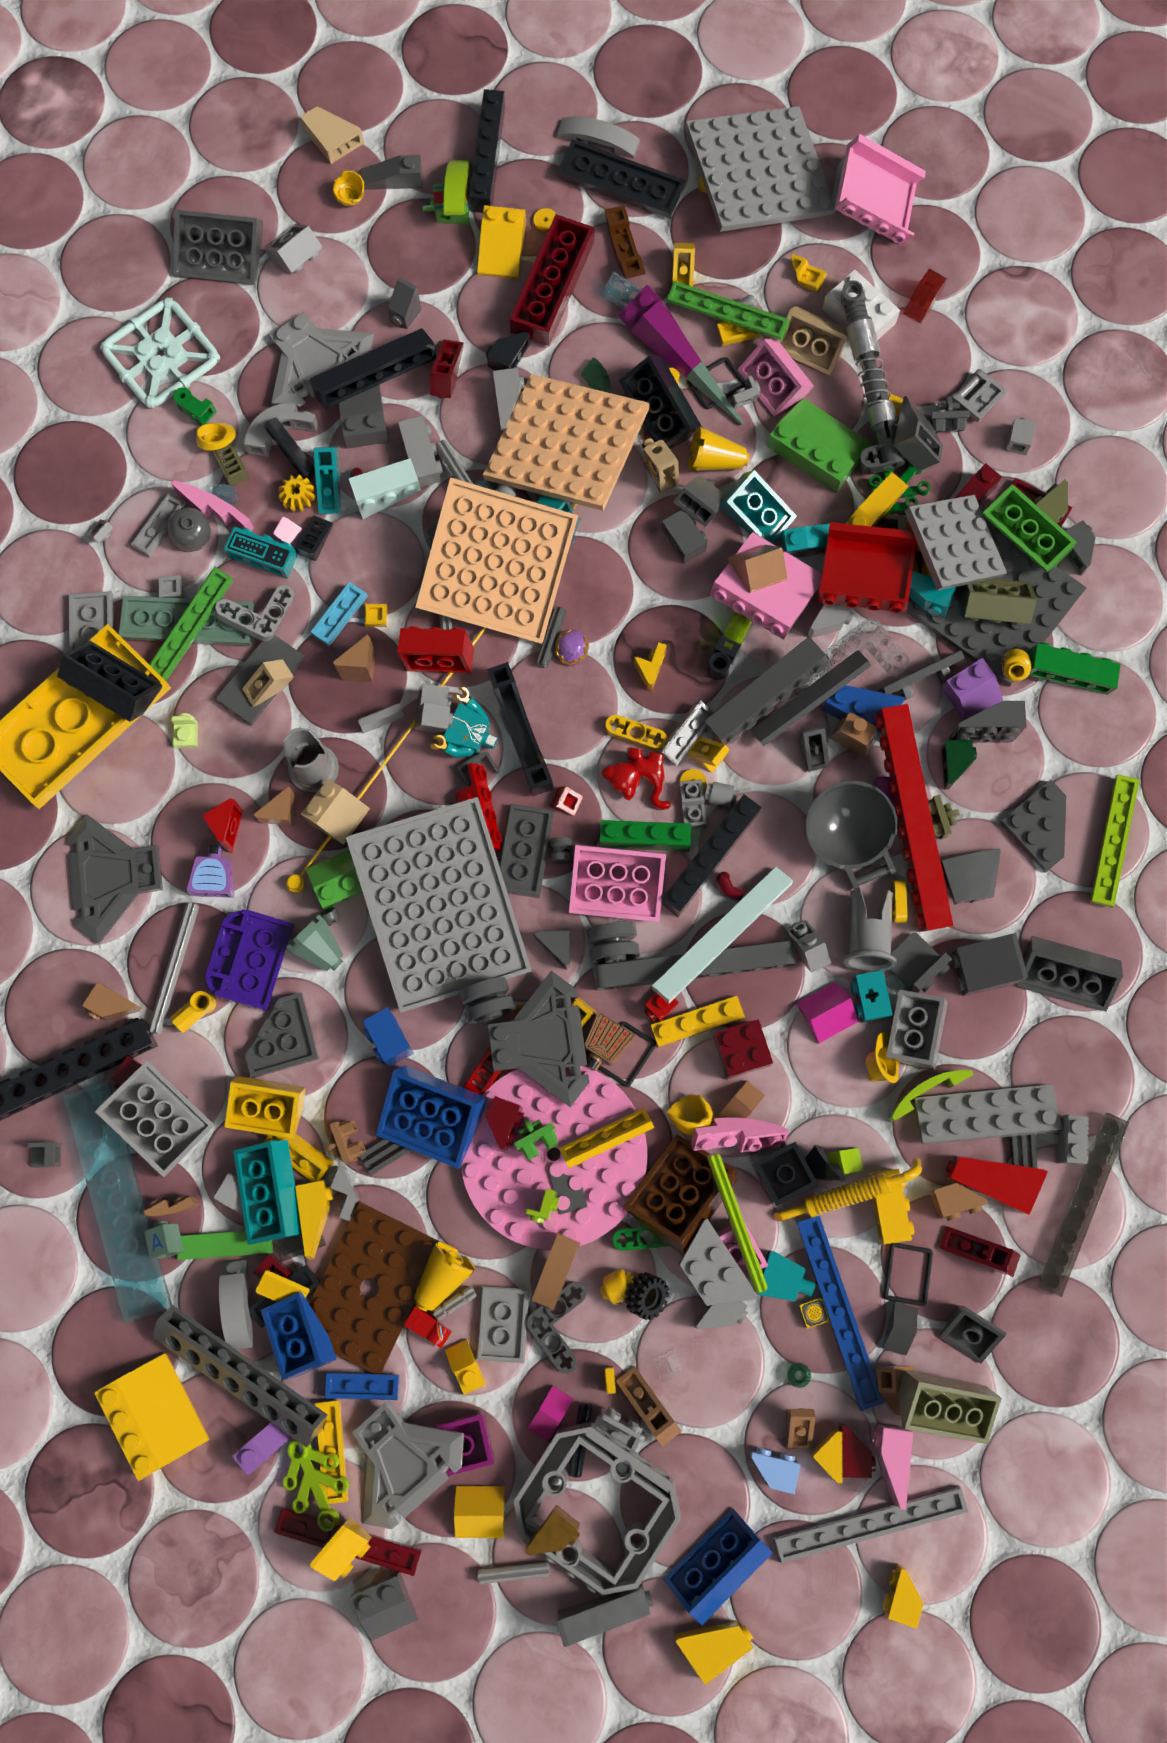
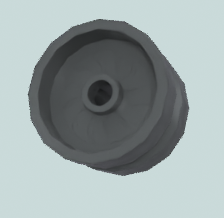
M633 922L606 923L586 930L588 943L595 945L589 950L590 961L593 964L619 963L636 959L640 956L638 943L631 941L637 937L636 924Z
M506 977L484 980L465 987L458 992L461 1004L470 1006L464 1012L467 1024L471 1025L490 1021L516 1009L511 996H502L510 989Z

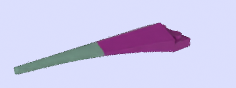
M646 285L618 317L641 341L658 355H661L667 363L739 424H743V420L720 389L663 300L649 285Z

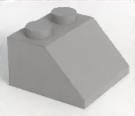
M294 224L265 247L264 251L285 272L296 273L304 267V262L316 258L319 255L318 251L323 246L309 225Z

